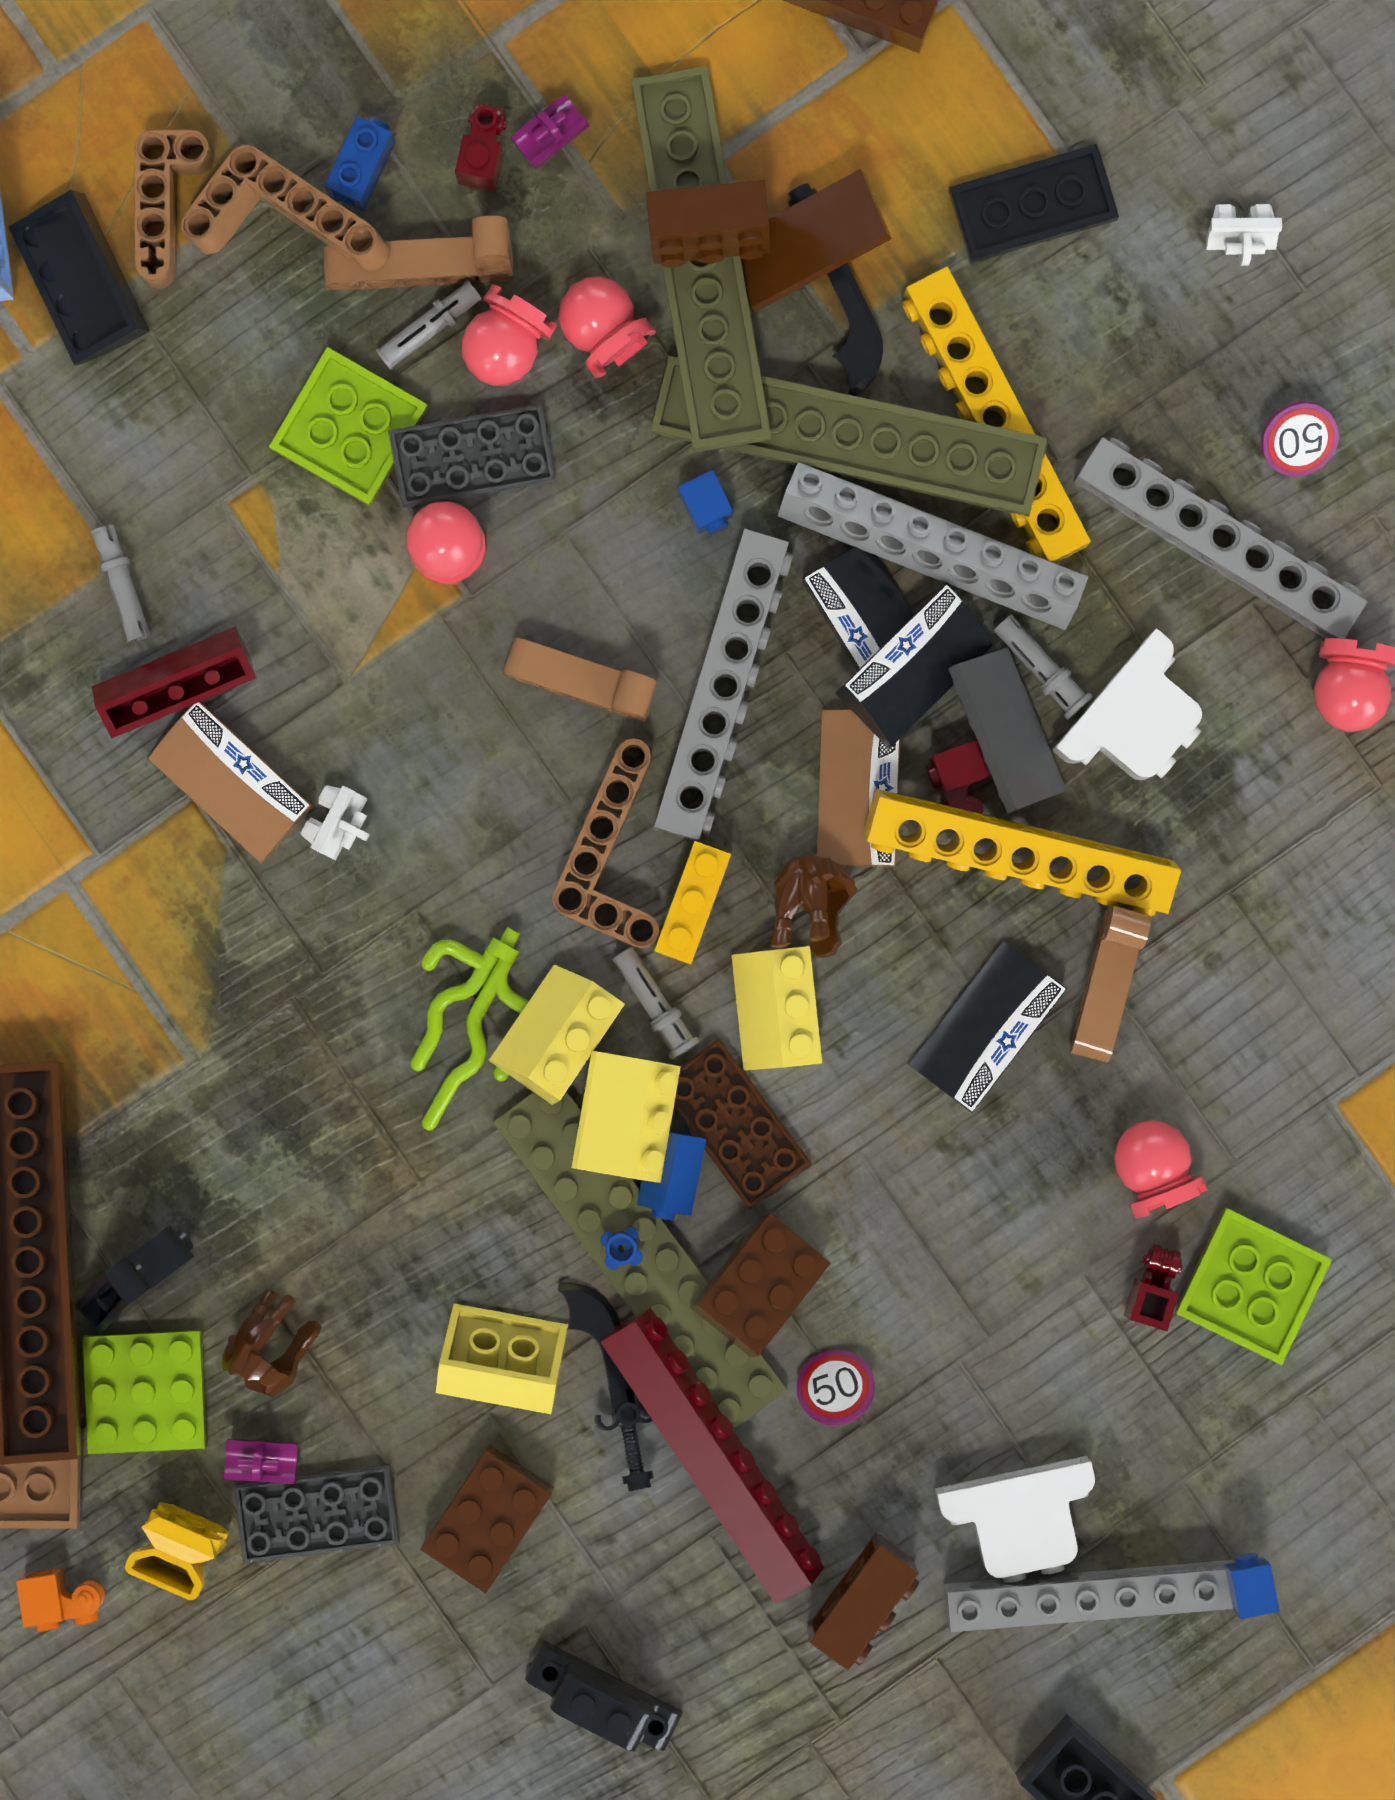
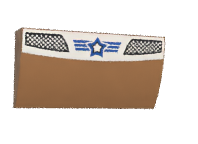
M202 702L190 706L148 757L153 764L261 864L314 808L306 798Z
M822 710L816 856L831 858L843 866L894 868L896 849H894L893 853H885L871 848V843L867 842L863 832L875 788L898 794L900 739L889 749L852 710Z

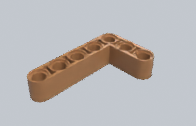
M251 145L238 146L229 154L185 213L181 223L183 233L202 253L215 254L225 247L257 202L262 200L362 269L367 271L377 270L387 262L389 257L387 244L369 223ZM255 165V167H254L253 170H251L250 172L246 173V171H247L248 168H250L251 166ZM284 184L283 188L280 191L275 192L276 188L279 185ZM232 196L231 200L223 204L227 197ZM314 203L308 211L303 212L307 205ZM343 222L338 230L331 232L335 225ZM210 226L204 234L200 235L204 228ZM372 242L371 246L367 250L361 252V249L365 244Z
M481 216L472 219L471 237L385 241L389 249V257L381 268L374 271L362 269L328 245L323 247L325 288L330 290L464 284L467 280L470 283L507 281L514 278L512 237L508 221L502 216ZM372 242L365 244L362 247L361 252L367 250L371 246Z
M633 738L625 740L617 748L554 890L552 900L554 907L562 915L633 947L643 949L655 944L659 937V925L656 920L645 912L595 891L651 764V754L647 744ZM632 747L641 749L645 754L642 765L635 768L625 765L622 759L624 752ZM618 782L625 784L629 789L628 798L622 803L611 802L607 797V790L610 785ZM598 818H607L613 823V832L605 839H598L592 834V824ZM584 853L594 855L598 863L596 870L588 875L579 873L575 865L577 858ZM572 888L580 892L582 901L578 908L569 911L561 906L560 896L563 891ZM609 904L617 910V920L610 926H601L596 921V910L601 905ZM638 920H646L653 926V934L646 942H638L631 936V927Z

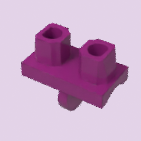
M564 94L513 134L511 140L536 170L589 127V123L575 108L567 95Z
M228 1438L226 1440L224 1480L295 1484L298 1443Z

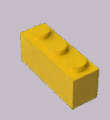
M694 841L654 952L689 965L692 964L731 858L730 853Z

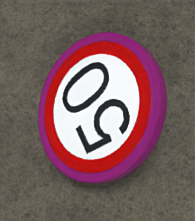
M1307 401L1295 402L1278 410L1267 422L1262 434V452L1269 465L1283 475L1293 477L1309 475L1322 468L1331 459L1338 445L1339 430L1334 417L1323 406Z
M843 1350L827 1351L813 1357L803 1367L797 1380V1396L801 1407L809 1417L826 1425H842L859 1418L870 1406L875 1392L873 1374L867 1363L859 1356Z

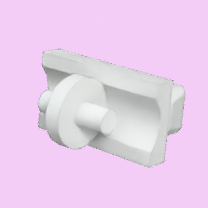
M1218 204L1215 206L1207 233L1206 250H1225V255L1238 254L1240 266H1249L1251 254H1265V250H1276L1278 235L1282 230V218L1274 217L1270 204H1256L1252 206L1249 211V218H1236L1234 206L1231 204Z
M326 785L319 796L318 804L330 809L323 823L311 817L306 821L301 831V835L312 844L310 848L336 860L342 847L350 850L356 836L367 841L370 834L360 829L367 817L361 811L368 798L345 786H342L340 789Z

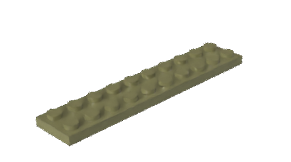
M708 66L631 79L650 191L728 184ZM740 256L724 257L723 261L712 264L702 263L701 260L685 261V264L679 267L669 268L663 266L694 453L771 440Z
M669 356L651 432L661 436L692 442L678 357ZM761 376L771 440L720 448L797 465L800 462L824 472L1030 517L1048 438Z
M566 1091L560 1101L553 1105L533 1092L495 1120L493 1124L636 1316L651 1307L655 1315L664 1322L667 1333L677 1348L687 1356L689 1366L699 1381L707 1386L711 1399L722 1415L729 1419L733 1430H735L786 1392L787 1387L762 1353L756 1357H749L690 1308L709 1282L661 1218L651 1216L652 1209L637 1205L640 1189L633 1179L571 1168L581 1109L568 1091ZM627 1227L635 1228L639 1233L637 1239L638 1250L643 1254L641 1263L636 1266L628 1263L620 1265L615 1270L609 1269L604 1262L607 1255L605 1246L600 1241L601 1236L606 1231L618 1233L624 1232ZM624 1245L618 1246V1250L620 1252L625 1251L626 1248Z

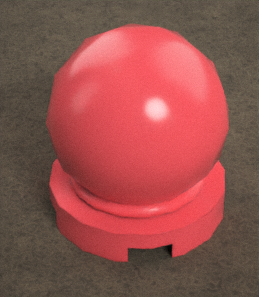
M603 276L586 277L571 285L560 301L558 320L563 334L575 348L590 353L585 365L595 378L606 375L603 367L615 361L618 367L623 365L648 344L644 338L645 335L652 336L656 334L655 329L646 317L638 320L634 319V305L627 291L615 280Z
M493 284L484 297V300L490 305V310L477 314L465 329L461 340L462 357L468 370L479 381L492 386H509L522 380L532 369L538 354L536 339L541 337L550 340L557 328V324L552 321L544 324L543 322L547 317L546 314L515 294L511 300L500 296L503 289Z
M451 501L434 502L421 508L411 519L406 531V549L415 567L428 580L442 585L458 584L462 580L469 578L481 567L486 555V537L476 516L465 506Z
M1327 638L1325 641H1321L1319 657L1326 659L1329 664L1318 675L1314 686L1315 707L1327 723L1345 732H1356L1372 728L1386 715L1392 700L1391 681L1385 670H1387V667H1395V647L1377 643L1376 651L1357 648L1358 640Z
M1156 1120L1137 1122L1123 1133L1114 1152L1116 1174L1125 1187L1137 1193L1136 1200L1129 1203L1134 1219L1149 1216L1151 1210L1165 1205L1166 1209L1191 1200L1201 1195L1200 1193L1208 1191L1202 1175L1193 1177L1189 1174L1193 1160L1190 1144L1178 1129L1164 1122Z

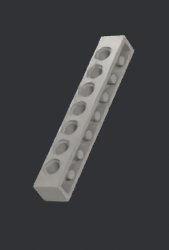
M1103 437L1101 438L1073 482L1074 484L1322 638H1346L1368 602L1360 597L1362 592L1357 587L1345 581H1341L1340 584L1327 576L1328 570L1320 564L1310 560L1307 563L1294 556L1295 550L1286 543L1275 540L1273 543L1261 535L1262 530L1257 525L1244 519L1239 522L1228 515L1229 509L1213 499H1209L1208 502L1195 495L1196 489L1186 481L1176 479L1174 482L1162 474L1163 468L1147 458H1143L1140 461L1129 454L1130 448L1123 442L1115 438H1110L1109 441ZM1119 468L1126 469L1132 476V484L1129 486L1117 484L1113 478L1114 470ZM1147 490H1160L1165 497L1164 505L1160 507L1151 505L1146 498ZM1183 509L1192 510L1198 518L1197 526L1187 527L1182 524L1179 517L1180 511ZM1221 529L1229 534L1231 540L1229 547L1222 548L1214 543V530ZM1247 550H1256L1262 555V568H1253L1247 563ZM1281 570H1288L1294 574L1296 578L1294 589H1287L1281 585L1279 581ZM1314 591H1322L1328 596L1329 606L1327 609H1319L1314 605L1312 601Z
M800 462L796 465L778 513V517L1063 630H1066L1088 580V576Z
M748 529L743 531L654 828L656 830L697 842L700 841L701 834L707 836L710 834L715 818L714 813L708 812L713 797L721 798L727 778L720 775L723 761H732L738 739L731 738L735 723L743 724L749 702L742 700L746 686L754 688L760 665L753 663L757 649L765 651L771 628L764 625L768 612L775 614L777 612L783 592L776 589L780 575L787 577L794 554L787 552L788 541ZM754 567H763L769 572L770 579L764 585H754L748 579L749 571ZM743 604H752L758 609L759 616L755 621L745 623L738 618L736 614L737 609ZM738 640L747 646L748 653L744 658L733 660L727 656L725 648L731 641ZM723 677L732 679L737 686L736 692L730 697L719 696L714 690V684L718 679ZM711 714L721 716L726 724L724 730L716 735L709 734L703 728L704 719ZM706 751L713 756L714 765L710 770L700 772L693 767L691 761L697 752ZM688 788H695L703 795V802L696 809H688L680 801L681 794Z
M1234 1560L1032 1576L1009 1583L1003 1582V1579L944 1584L947 1624L950 1632L1233 1609L1225 1564L1235 1562Z

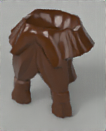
M813 854L794 857L787 862L781 874L774 882V889L777 891L775 900L776 920L771 946L784 948L791 944V919L802 905L810 914V924L812 925L810 929L811 951L820 958L835 955L837 949L842 944L838 930L839 914L858 891L855 881L847 874L843 865L836 863L831 858H821Z
M265 1290L259 1303L253 1308L252 1314L239 1328L237 1335H230L228 1337V1344L222 1356V1367L230 1375L236 1374L244 1380L247 1389L274 1397L293 1384L299 1362L312 1342L319 1336L322 1326L316 1321H308L298 1329L285 1353L272 1363H269L259 1352L296 1301L292 1296L285 1295L278 1307L271 1312L269 1318L263 1321V1318L278 1296L272 1290Z

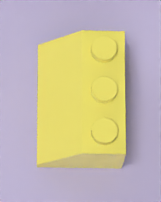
M810 946L731 955L743 1071L821 1064L822 1055Z
M553 965L488 1061L553 1105L562 1099L590 1057L591 1052L595 1050L625 1003L595 982L557 965Z
M592 1051L571 1168L661 1183L681 1066Z
M454 1303L440 1357L436 1393L551 1414L568 1324Z

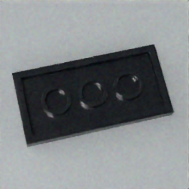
M1097 144L949 187L948 190L970 264L1117 221L1119 218Z

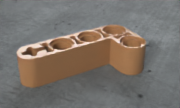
M149 130L139 135L135 143V267L145 283L155 289L168 287L176 276V175L203 174L210 170L214 163V152L205 136L199 131ZM159 145L164 147V153L158 159L151 160L147 158V153L153 146ZM199 145L203 147V152L198 158L192 160L185 158L186 151L191 146ZM158 183L164 185V191L159 197H147V191L152 185ZM163 222L164 230L161 234L154 237L147 235V229L152 223ZM151 249L156 250L157 259L163 265V267L156 269V274H152L148 269L155 266V255Z
M517 637L513 640L502 675L516 681L641 722H646L658 686L656 680L628 670L621 672Z
M1117 906L1107 907L1101 923L1069 1048L1070 1054L1104 1063L1109 1062L1139 950L1144 948L1149 935L1152 921L1151 915Z

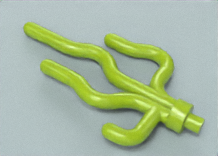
M509 927L506 928L501 939L492 937L483 955L460 942L447 939L432 944L422 959L421 966L426 971L434 970L444 955H451L475 968L467 982L441 991L431 1001L427 1011L426 1034L410 1062V1066L414 1071H422L438 1045L443 1032V1012L446 1007L453 1002L465 1000L477 994L481 989L469 1011L466 1021L467 1035L471 1043L470 1057L467 1061L452 1069L445 1078L422 1120V1126L427 1131H432L437 1127L459 1085L475 1075L484 1064L487 1047L482 1031V1021L496 994L504 1004L518 1013L522 1012L529 1001L511 990L508 984L509 971L520 953L514 946L521 935ZM496 1066L493 1073L494 1078L500 1082L505 1081L509 1075Z

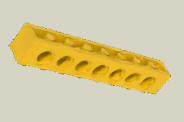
M948 266L906 287L904 293L905 300L902 301L904 312L911 323L917 321L923 332L919 336L921 344L929 357L935 355L941 369L937 370L942 385L946 391L952 389L959 402L955 404V408L960 419L985 424L983 415L986 412L995 411L1003 418V425L1000 428L1035 435ZM935 309H942L948 313L950 322L945 325H937L932 322L929 314ZM953 343H960L967 349L968 356L960 360L954 359L949 355L947 347ZM971 377L980 378L984 382L986 390L980 394L971 393L966 388L965 381ZM1045 454L1037 484L1039 493L1034 497L1030 517L1010 513L1018 528L1024 526L1030 538L1026 542L1030 554L1057 563L1086 548L1091 540ZM1043 513L1052 515L1057 523L1056 529L1051 532L1043 531L1037 524V516Z
M876 788L863 832L867 842L871 843V848L881 852L893 853L894 849L909 852L908 856L915 860L931 862L932 858L945 860L948 867L956 870L969 871L970 867L984 870V875L994 879L1006 880L1007 876L1022 879L1021 883L1031 888L1044 889V885L1059 888V893L1069 897L1081 898L1082 894L1095 896V901L1100 904L1118 907L1120 902L1132 905L1133 910L1151 916H1155L1156 911L1169 913L1181 874V868L1174 860ZM914 820L918 822L917 830L913 834L904 836L898 833V829L904 821ZM945 829L955 831V838L951 843L941 845L936 842V838L941 831ZM983 838L992 839L993 845L988 852L983 854L974 852L975 844ZM1026 847L1030 849V855L1025 861L1020 863L1012 861V855L1018 848ZM1059 856L1067 857V864L1064 869L1057 872L1049 870L1050 863L1054 858ZM1097 865L1104 866V873L1101 878L1094 881L1087 879V873L1092 867ZM1135 874L1141 875V882L1136 888H1124V883L1128 877Z

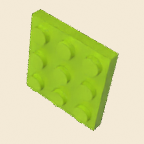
M327 347L273 438L269 448L371 507L394 468L388 430L419 425L429 406Z
M1224 1207L1174 1313L1282 1365L1333 1259Z
M202 1329L83 1336L88 1454L205 1449L207 1447Z

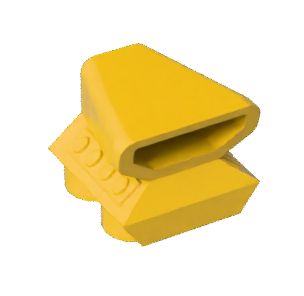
M160 1502L157 1509H152L147 1522L142 1526L151 1543L130 1554L125 1564V1570L132 1576L187 1600H194L199 1596L204 1585L203 1562L215 1559L227 1545L226 1539L229 1531L223 1528L222 1525L174 1504Z

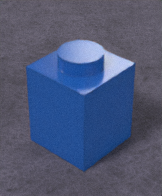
M713 470L678 486V494L698 534L707 530L708 534L712 535L730 525L728 519L733 517V509Z
M1256 1553L1242 1554L1234 1557L1235 1563L1225 1564L1233 1610L1240 1619L1280 1612L1271 1564L1264 1557L1258 1558Z

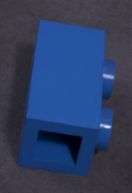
M356 116L324 185L329 197L364 212L396 143L392 132L389 131V125L374 117H369L366 121Z
M670 1131L661 1183L642 1180L637 1205L652 1209L651 1216L656 1218L674 1220L675 1214L691 1216L706 1139Z

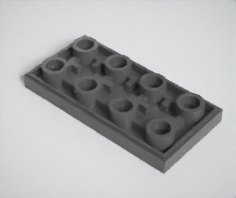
M541 404L388 430L402 508L555 482Z
M1004 648L948 668L953 679L954 688L959 694L967 713L969 725L974 730L983 752L984 762L989 767L998 789V796L1003 802L1007 813L1067 791L1009 648Z
M390 1464L296 1476L295 1484L254 1481L234 1485L243 1564L394 1545L400 1542Z

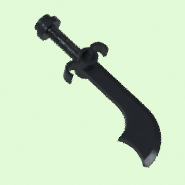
M809 183L796 187L788 194L791 199L788 202L789 206L791 207L817 193V190L815 188L811 189ZM846 263L826 274L848 318L850 327L847 342L832 357L843 366L849 379L848 394L856 396L865 390L877 375L882 361L883 343L875 319Z
M559 1283L557 1290L564 1296L569 1308L567 1330H579L589 1334L598 1343L602 1351L613 1409V1423L610 1426H605L601 1421V1415L597 1414L594 1417L595 1424L603 1431L613 1430L617 1426L621 1428L630 1471L629 1475L622 1476L623 1484H627L628 1491L651 1487L650 1479H653L654 1476L653 1471L645 1472L643 1470L636 1423L644 1424L653 1420L651 1417L647 1419L641 1417L640 1409L635 1403L633 1390L601 1344V1341L609 1333L621 1325L618 1315L610 1302L596 1290L577 1283Z

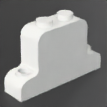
M1157 628L1152 631L1052 751L1067 763L1082 762L1084 765H1087L1096 753L1101 751L1136 780H1145L1155 774L1162 778L1175 764L1176 760L1172 755L1180 745L1187 749L1201 733V730L1196 726L1202 718V710L1199 704L1164 675L1166 670L1175 661L1173 657L1174 647L1171 640Z
M1087 1456L934 1489L941 1513L951 1522V1525L974 1522L980 1555L986 1570L990 1575L996 1578H1003V1582L1009 1583L1025 1579L1026 1573L1041 1570L1042 1574L1061 1572L1065 1569V1564L1074 1560L1078 1552V1546L1069 1502L1089 1496V1492L1095 1484V1476L1091 1460Z

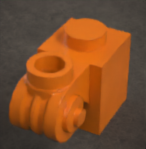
M63 1567L25 1573L16 1581L23 1628L36 1626V1631L42 1632L60 1627L59 1622L63 1620L74 1619L75 1625L90 1624L99 1620L98 1608L105 1600V1591L103 1586L95 1580L84 1581L74 1590L73 1594L66 1589Z

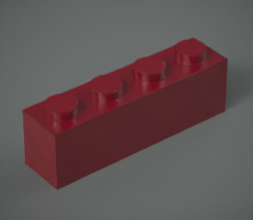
M235 626L92 686L95 708L112 739L256 679L251 657Z

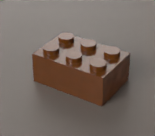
M765 180L646 192L654 264H662L664 267L671 268L682 266L685 264V261L701 260L702 263L712 264L723 261L724 257L740 256L741 259L752 260L762 257L763 253H770V230Z
M769 1213L759 1218L690 1308L749 1357H756L763 1352L831 1263Z
M489 1444L425 1539L420 1550L486 1594L551 1497L554 1487Z
M875 1532L808 1624L809 1642L847 1671L850 1670L854 1663L861 1665L873 1647L869 1642L876 1632L884 1633L894 1620L896 1613L892 1610L901 1598L907 1601L919 1584L916 1577L919 1575L914 1560Z

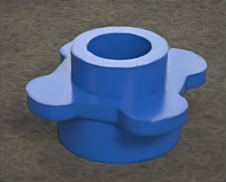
M627 1227L624 1232L618 1233L606 1231L601 1236L600 1241L605 1246L607 1255L604 1262L609 1269L615 1270L620 1265L628 1263L633 1266L641 1263L643 1254L638 1250L637 1239L639 1233L635 1228ZM619 1245L625 1246L624 1252L618 1250Z

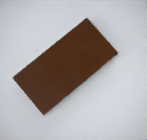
M862 169L851 173L769 218L770 253H763V256L757 259H741L749 305L757 312L892 239L867 176Z
M719 1038L681 1066L674 1109L694 1136L706 1139L705 1151L749 1210L812 1164Z

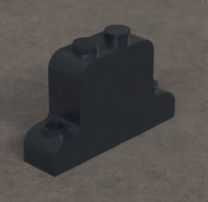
M169 1225L128 1257L118 1261L97 1279L75 1305L98 1335L175 1276L195 1257L190 1251L193 1249L190 1238L182 1230L175 1232L171 1225Z
M544 1640L525 1677L529 1684L552 1697L550 1709L557 1715L633 1752L636 1751L640 1741L664 1751L683 1715L682 1710ZM548 1666H553L557 1669L558 1676L550 1679L544 1676L543 1670ZM653 1720H659L663 1723L664 1727L660 1732H654L649 1729V1723Z

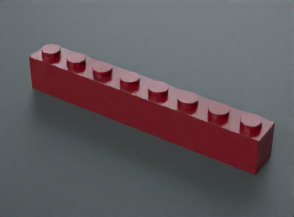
M649 1307L616 1327L601 1341V1344L775 1604L811 1586L825 1568L821 1563L818 1552L809 1545L799 1530L796 1519L786 1511L778 1499L774 1486L764 1478L756 1466L752 1453L747 1448H744L734 1433L729 1419L722 1415L713 1402L709 1389L699 1381L689 1366L687 1356L677 1348L667 1333L664 1322Z

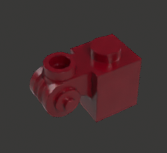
M477 102L476 108H473L472 113H469L468 123H471L470 136L465 134L462 136L455 168L458 184L496 192L504 157L502 144L497 141L498 135L501 136L502 130L507 129L508 124L506 114H504V107L497 106L495 108L491 104L487 106L484 103Z
M977 740L933 755L930 758L932 765L926 767L933 788L940 787L944 795L945 802L940 804L983 814L984 809L981 801L976 797H967V789L970 785L990 777Z
M1153 1244L1147 1254L1143 1256L1142 1263L1145 1264L1142 1279L1134 1278L1123 1315L1129 1320L1168 1332L1179 1293L1170 1289L1171 1279L1175 1278L1176 1274H1180L1182 1271L1181 1253L1176 1250L1170 1251L1167 1247L1163 1249L1160 1245Z

